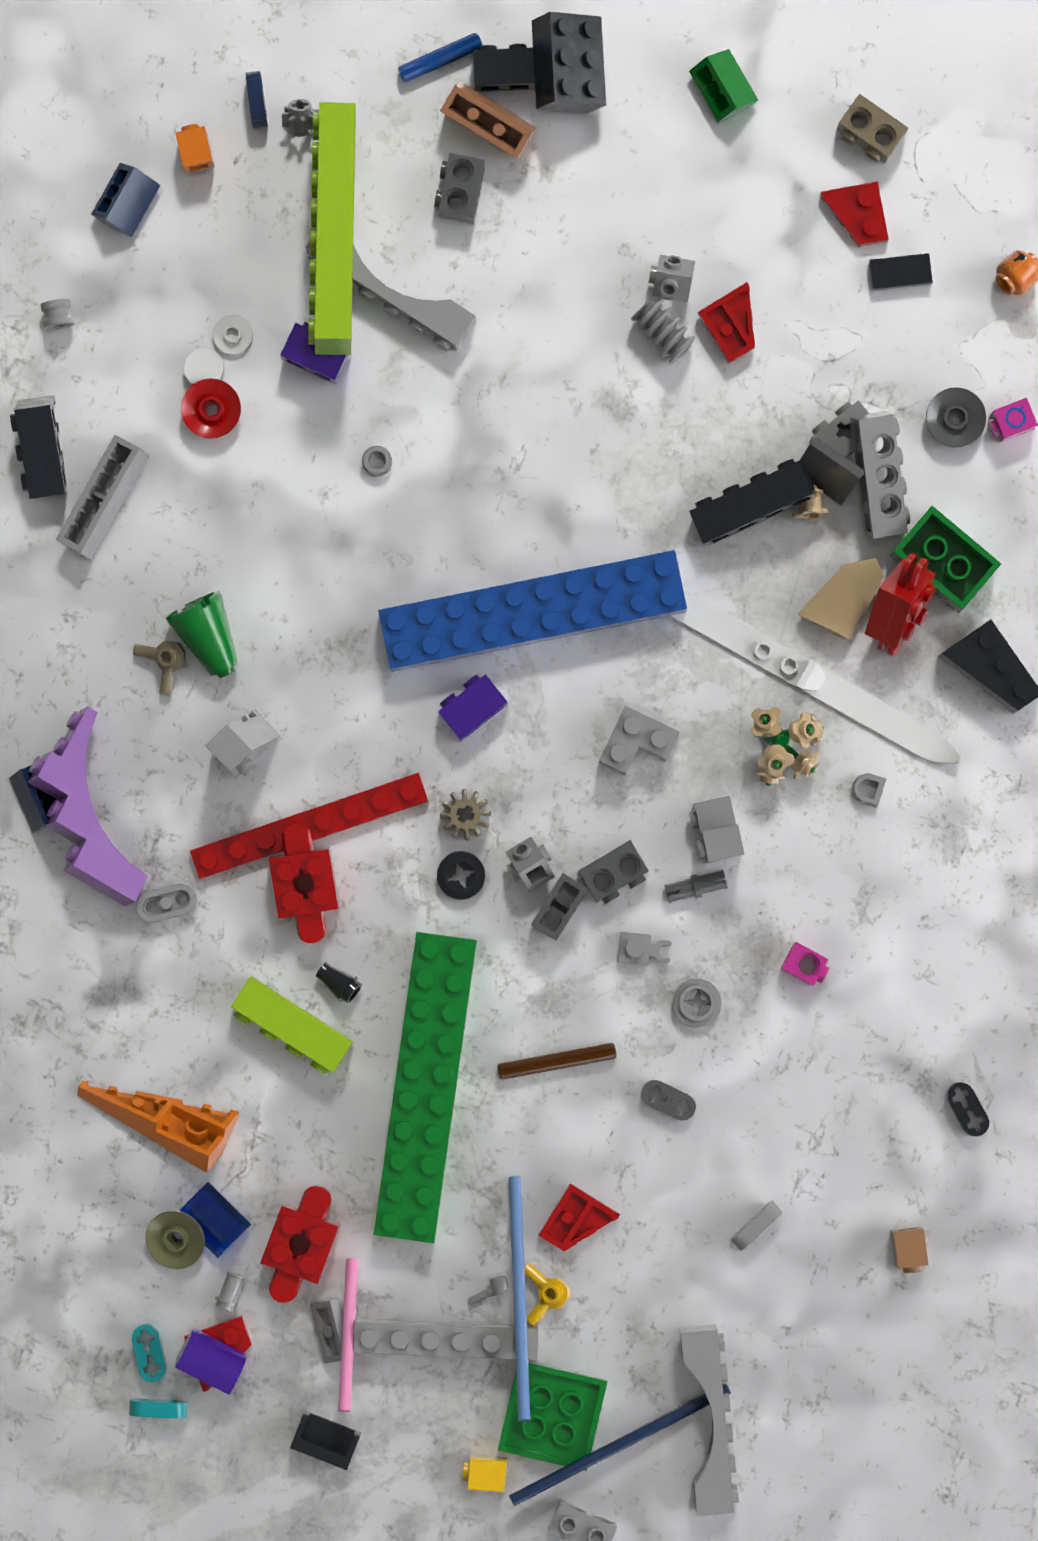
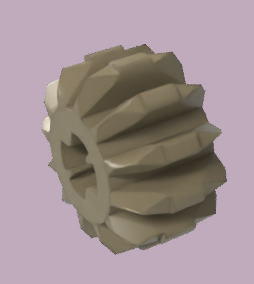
M462 789L461 800H458L454 792L450 794L451 799L455 802L454 805L443 801L442 806L451 811L450 813H440V818H451L452 821L446 823L443 828L444 830H449L455 825L456 828L452 834L453 838H457L460 830H464V840L468 841L470 838L469 830L472 829L475 836L480 837L481 833L476 826L479 824L483 828L489 827L486 821L480 819L481 817L491 816V811H480V808L486 806L488 801L484 799L476 804L475 801L479 796V792L475 791L472 794L471 800L467 799V789ZM467 807L473 809L470 813L474 814V818L472 821L467 819L464 823L460 822L458 819L461 817L457 815L458 810H465Z

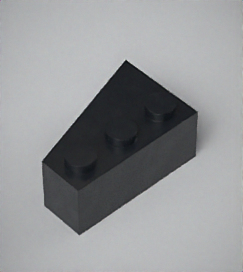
M55 395L19 400L14 409L15 414H10L12 431L18 432L20 442L15 444L18 462L23 461L25 473L20 474L23 491H28L29 499L66 494L67 491L63 452L60 448L58 432H60L59 423L56 422L53 405L56 404Z
M991 619L938 655L940 659L950 664L960 674L970 679L1012 713H1016L1038 698V685Z

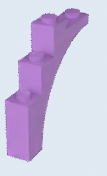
M87 706L79 712L74 711L66 724L69 730L65 738L62 736L57 741L53 752L50 751L42 757H36L29 770L32 775L28 783L57 799L48 810L47 816L50 819L46 827L75 843L70 847L65 856V860L68 862L63 871L121 905L127 906L136 901L148 875L131 864L115 848L100 826L91 804L86 781V751L89 734L98 712Z

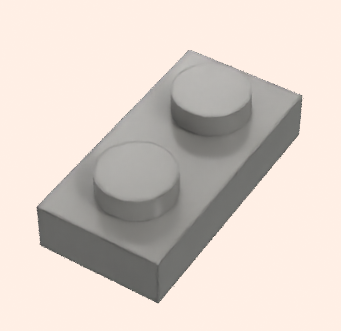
M339 1298L310 1304L324 1362L341 1361L343 1311Z

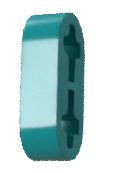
M142 1324L132 1334L137 1367L140 1376L144 1380L156 1382L165 1375L167 1370L159 1330L154 1325ZM143 1329H146L148 1334L154 1335V1339L150 1341V1351L146 1350L144 1342H139L138 1337L142 1335ZM151 1354L154 1363L161 1365V1368L156 1371V1376H152L151 1371H145V1367L149 1364L148 1355Z
M130 1399L129 1415L153 1418H187L188 1402L164 1399Z

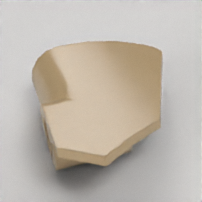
M873 558L844 564L802 608L798 615L825 627L828 632L850 641L863 613H866L884 577L877 559Z

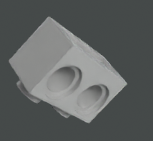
M560 1499L548 1527V1532L567 1541H612L617 1524L614 1521Z

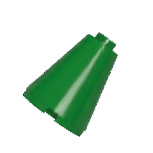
M220 591L197 598L185 604V607L181 609L182 612L178 613L176 609L165 617L167 623L211 676L217 674L218 678H222L235 671L233 666L238 661Z

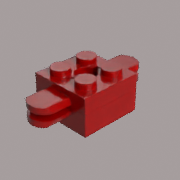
M915 553L909 554L907 559L903 558L878 588L864 633L879 641L878 650L883 652L889 646L887 654L892 657L898 653L904 640L909 641L916 625L922 626L928 614V610L925 609L926 603L931 601L936 587L933 586L936 573L927 569L929 560L922 558L917 564L918 555Z
M293 823L286 827L282 833L285 855L269 858L278 919L295 916L299 938L306 943L314 944L319 942L326 933L324 911L336 910L340 907L330 847L314 850L310 829L302 823Z
M314 1185L306 1189L298 1208L287 1204L281 1205L260 1262L275 1269L269 1284V1293L277 1302L287 1303L292 1301L297 1296L303 1279L318 1284L341 1225L325 1219L332 1198L330 1192L323 1186Z

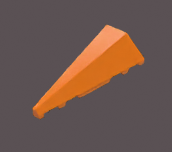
M82 1081L78 1086L77 1095L206 1173L222 1155L239 1116V1112L230 1109L229 1113L212 1110V1105L203 1104L202 1108L184 1105L181 1099L136 1091L135 1095L118 1092V1087L109 1086L108 1090L89 1086L88 1081Z

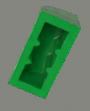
M730 49L706 56L689 71L718 123L739 114L758 101Z

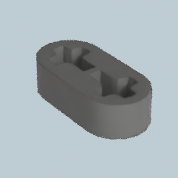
M650 1080L642 1087L641 1097L648 1106L681 1121L688 1120L694 1115L696 1104L688 1094L658 1080ZM656 1085H659L661 1087L660 1092L668 1096L666 1102L657 1098L654 1102L649 1101L650 1095L646 1093L648 1087L653 1089ZM671 1098L678 1102H681L683 1098L687 1099V1106L690 1107V1111L677 1115V1108L669 1104Z

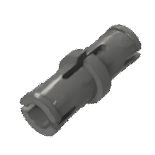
M720 870L699 877L695 874L691 875L690 879L664 884L667 893L679 890L676 893L667 894L668 902L672 903L673 901L695 896L697 899L701 898L704 893L728 889L725 880L713 883L716 880L725 878L724 871Z

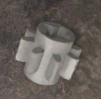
M293 100L288 106L284 107V113H281L282 127H289V132L293 136H308L312 133L313 112H319V110L312 109V104L308 100Z

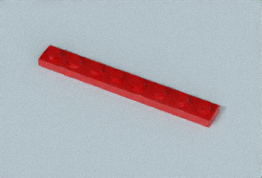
M416 773L190 850L198 877L203 879L284 851L282 833L290 824L302 823L306 825L311 831L312 841L429 801L420 775Z

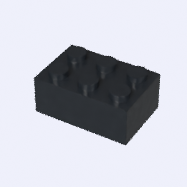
M548 12L531 20L536 109L590 113L606 106L601 16Z

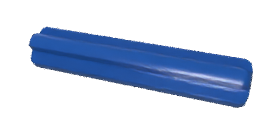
M472 33L399 66V75L403 82L413 80L471 54L473 50H479V47L482 46V41L477 33Z

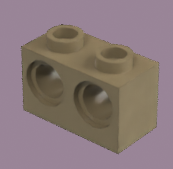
M859 93L839 121L837 130L840 131L839 136L847 143L852 145L857 143L864 148L865 155L876 162L881 160L886 163L906 135L908 127ZM855 116L862 117L866 121V126L860 129L855 128L851 124L850 119ZM884 133L889 136L891 143L882 146L876 142L875 136Z

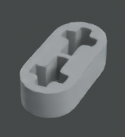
M770 1201L736 1232L730 1240L742 1251L768 1228L783 1211L773 1201Z

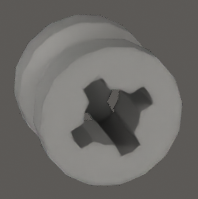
M69 299L50 300L40 305L41 311L45 313L46 317L43 322L45 329H62L74 325L73 317L69 315L71 307Z

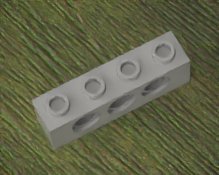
M887 411L852 416L850 421L856 465L865 471L858 481L864 533L872 539L908 533L907 524H910V513L908 507L904 504L903 495L907 493V486L904 477H901L900 465L903 464V454L901 448L897 446L896 436L900 432L898 420L894 417V414ZM882 437L883 447L880 451L875 452L873 449L874 441ZM886 467V478L883 481L878 482V471L881 468ZM889 497L891 500L890 507L886 511H882L880 507L881 502L884 498Z

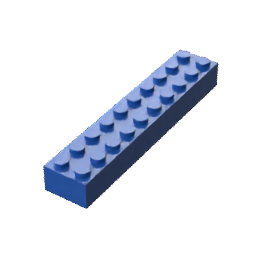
M672 550L380 609L378 612L390 671L395 672L685 613L687 605L676 552Z

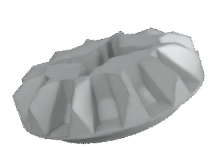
M687 980L677 988L674 994V1012L686 1025L692 1027L706 1026L713 1022L720 1012V994L717 988L707 980ZM697 989H699L701 1000L710 1002V1005L700 1007L697 1016H694L693 1006L684 1003V1000L694 999Z

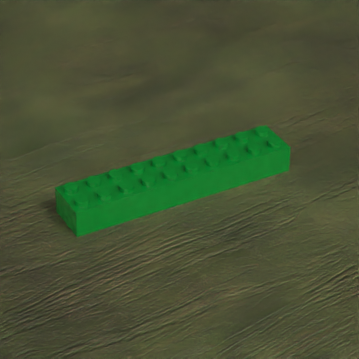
M416 932L373 1235L433 1244L435 1242L477 940Z

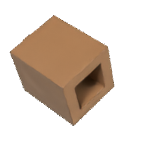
M914 1227L891 1230L896 1268H903V1273H915L922 1271L921 1266L929 1265L924 1228Z

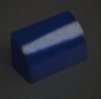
M209 1182L179 1210L189 1214L200 1224L205 1236V1246L217 1258L251 1225Z

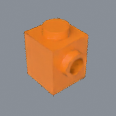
M191 124L182 127V131L175 133L183 169L186 174L215 167L205 126L199 127L198 124Z

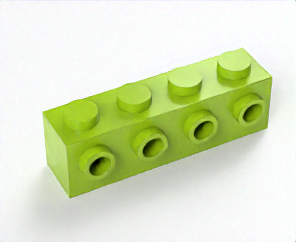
M253 976L249 977L231 1005V1008L236 1010L233 1016L247 1025L253 1021L262 1028L259 1032L272 1041H275L278 1037L287 1043L285 1046L287 1051L298 1058L302 1054L313 1060L310 1065L323 1074H326L328 1070L334 1073L354 1043L345 1035Z

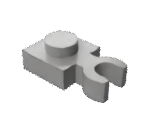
M621 932L618 962L648 965L650 956L654 957L658 962L668 963L670 958L661 957L659 949L661 946H671L672 942L661 940L656 944H650L651 935Z

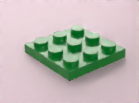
M528 1362L530 1421H518L517 1379L515 1372L498 1451L566 1466L591 1453L608 1381Z

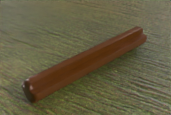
M607 1043L500 1063L497 1069L499 1078L504 1080L612 1060L617 1057L614 1043Z

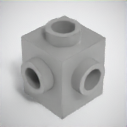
M660 254L658 266H651L648 283L654 284L652 296L661 297L665 300L688 302L695 261L682 259L675 255L666 256Z
M532 837L505 852L511 861L507 865L508 870L515 881L521 878L529 892L555 877L547 863L552 860L543 844L537 847Z

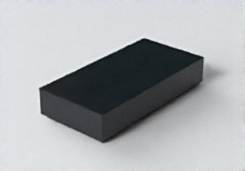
M929 253L869 260L872 291L932 285L933 283Z

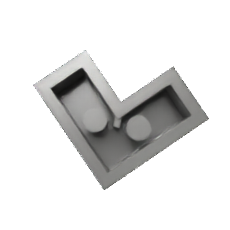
M625 706L598 763L626 775L638 749L666 761L680 732Z
M730 796L693 804L694 810L689 811L692 828H698L700 839L695 841L699 859L705 858L707 864L740 857L745 854Z

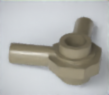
M164 641L157 647L135 644L133 647L134 656L155 659L156 664L162 670L159 692L171 694L174 671H177L184 665L186 651L182 645L172 641Z

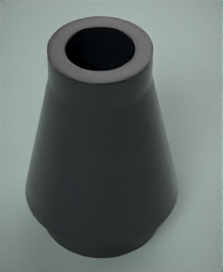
M327 962L316 973V977L324 983L340 1002L350 1003L362 987V984L357 981V976L331 966Z

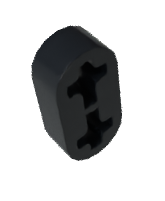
M963 1082L953 1083L946 1091V1099L964 1132L971 1136H981L987 1132L990 1122L971 1086ZM956 1088H959L961 1091L967 1090L968 1095L965 1096L968 1107L964 1108L960 1101H953L952 1097L956 1095ZM970 1110L975 1117H982L983 1119L979 1124L981 1129L978 1131L973 1127L968 1128L967 1126L971 1122L967 1114Z

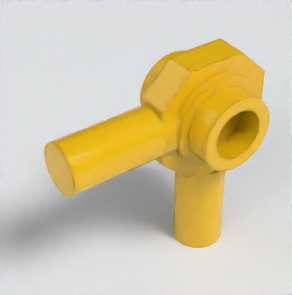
M529 1263L524 1268L525 1275L539 1287L538 1296L540 1301L526 1319L535 1326L549 1309L562 1308L570 1298L569 1286L559 1277L546 1278Z

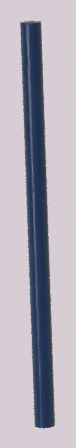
M722 1384L723 1394L729 1393L730 1395L731 1392L727 1384ZM706 1394L510 1494L509 1498L512 1504L516 1506L709 1406Z

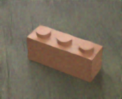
M462 81L454 85L440 112L515 158L523 154L537 130L532 124Z

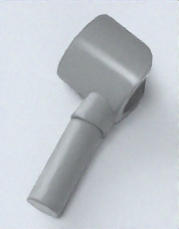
M504 1275L491 1278L492 1288L468 1298L470 1304L473 1305L487 1297L501 1295L509 1288L507 1277Z

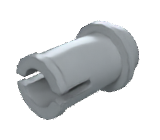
M227 1271L220 1295L215 1297L217 1300L215 1306L233 1312L234 1307L239 1305L236 1301L246 1277Z

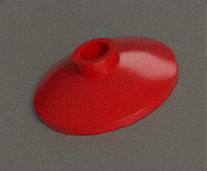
M213 378L203 379L191 385L185 392L181 402V415L185 425L191 432L202 438L215 439L227 435L235 428L241 415V403L236 391L228 383ZM209 405L217 406V412L214 415H208L206 408Z

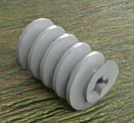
M663 298L657 301L651 300L641 307L631 317V320L641 319L637 327L639 330L649 328L645 335L646 338L652 339L657 337L653 346L655 349L665 346L661 356L665 358L672 355L669 361V365H671L691 348L695 336L684 337L688 329L687 326L679 329L676 328L680 318H668L672 311L671 307L665 310L660 309L665 301Z

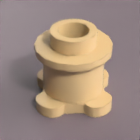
M813 484L818 497L798 505V511L792 512L794 519L812 521L828 515V509H822L821 497L824 496V491L818 489L817 485Z

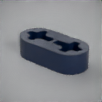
M261 71L246 72L253 129L268 127Z

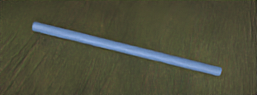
M511 1176L509 1177L518 1421H530L521 1177Z

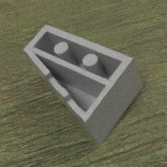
M256 710L252 711L250 715H244L241 718L243 722L238 718L228 723L205 745L236 777L240 774L247 776L258 765L255 760L280 736Z

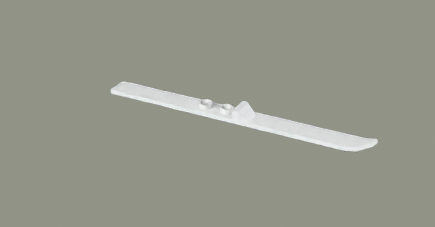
M683 589L687 611L670 615V617L922 759L941 764H957L961 762L959 754L947 739L935 730L819 666L817 662L803 657Z

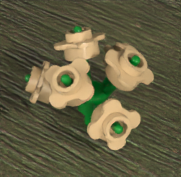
M772 707L770 710L757 708L752 712L751 717L754 719V727L751 729L752 734L755 737L763 736L765 742L769 745L764 750L763 756L758 758V772H754V775L760 776V782L770 786L771 784H778V779L785 780V776H782L788 765H791V768L796 772L793 776L795 780L802 775L809 777L815 772L819 765L816 760L821 753L816 751L812 754L806 749L798 754L788 745L791 738L795 743H799L801 748H809L811 742L813 746H817V742H820V738L823 737L824 727L820 720H816L814 713L802 712L800 719H794L790 723L789 729L783 730L779 720L781 716L779 708Z

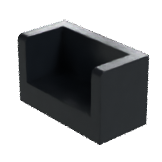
M305 1410L290 1448L347 1470L361 1432Z

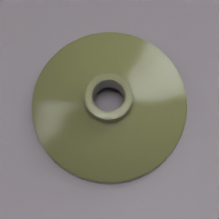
M177 1210L164 1211L152 1219L146 1230L145 1239L150 1254L157 1262L168 1268H187L197 1262L204 1251V1232L200 1224L185 1212ZM174 1232L181 1234L183 1239H177Z

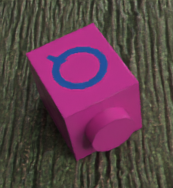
M1027 397L992 411L990 414L991 420H988L993 437L998 436L1001 443L1032 431L1038 426Z

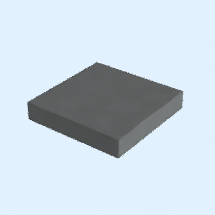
M818 437L812 440L799 460L804 463L812 483L817 485L818 489H822L824 494L840 505L844 503L865 472Z

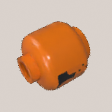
M1021 250L1012 252L996 267L997 275L995 279L998 286L1007 294H1024L1038 282V258L1032 253L1027 254Z

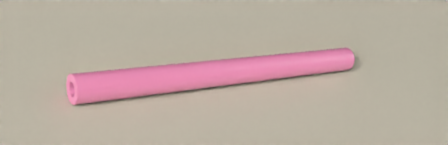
M356 1258L346 1259L339 1412H350L358 1278V1259Z

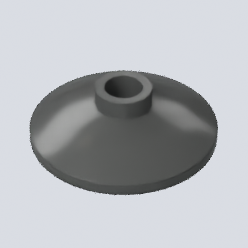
M958 387L945 389L939 392L928 405L926 411L927 428L933 438L945 446L953 448L967 446L977 440L985 428V407L979 397L967 389ZM957 414L960 417V423L952 424L949 420L950 415Z

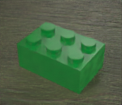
M934 506L927 510L890 554L898 563L903 558L907 559L911 553L918 555L917 564L922 558L929 560L927 569L936 573L933 581V586L936 587L935 594L958 613L966 607L1001 565L996 558Z

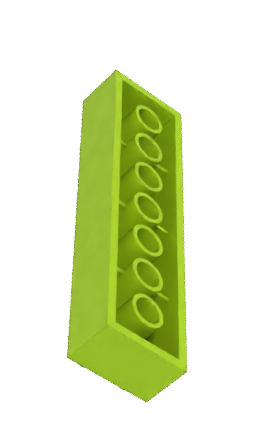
M319 102V112H313V140H318V142H312V169H318V171H312V198H317V200H311V227L317 228V230H311L310 233L311 257H316V259H310V286H315V289H309V315H315V318H309L308 337L309 345H315V354L351 355L356 103Z

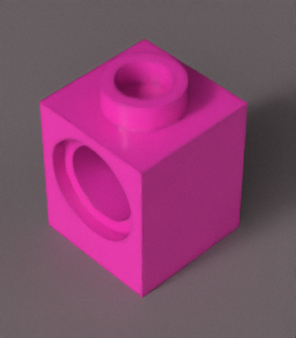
M794 942L780 969L814 986L816 981L819 983L823 982L830 967L826 966L828 961L826 957L798 942ZM805 956L812 958L815 963V968L810 974H804L799 969V961Z

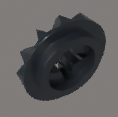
M464 851L453 852L447 855L439 864L437 881L439 887L447 896L458 900L469 899L475 896L483 887L485 870L483 864L475 855ZM455 863H458L463 871L474 870V873L466 877L467 883L465 884L467 888H464L459 880L448 881L449 878L456 874L457 867Z

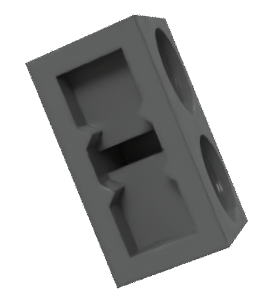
M450 153L448 162H442L440 179H444L442 191L437 190L434 208H439V218L474 224L485 171V159ZM464 167L470 171V175L464 180H459L453 175L454 171L457 168ZM459 196L465 203L461 208L453 209L448 205L450 198Z
M631 840L578 871L595 902L597 903L602 900L604 904L619 897L618 890L628 884L630 889L644 882L646 880L644 874L649 872ZM624 858H631L636 863V871L631 875H625L619 869V863ZM599 873L608 875L611 881L609 888L606 890L596 889L593 885L595 875Z
M562 873L531 923V926L557 941L588 888Z

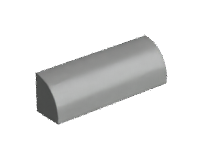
M114 435L55 540L85 558L92 560L150 456L136 445Z

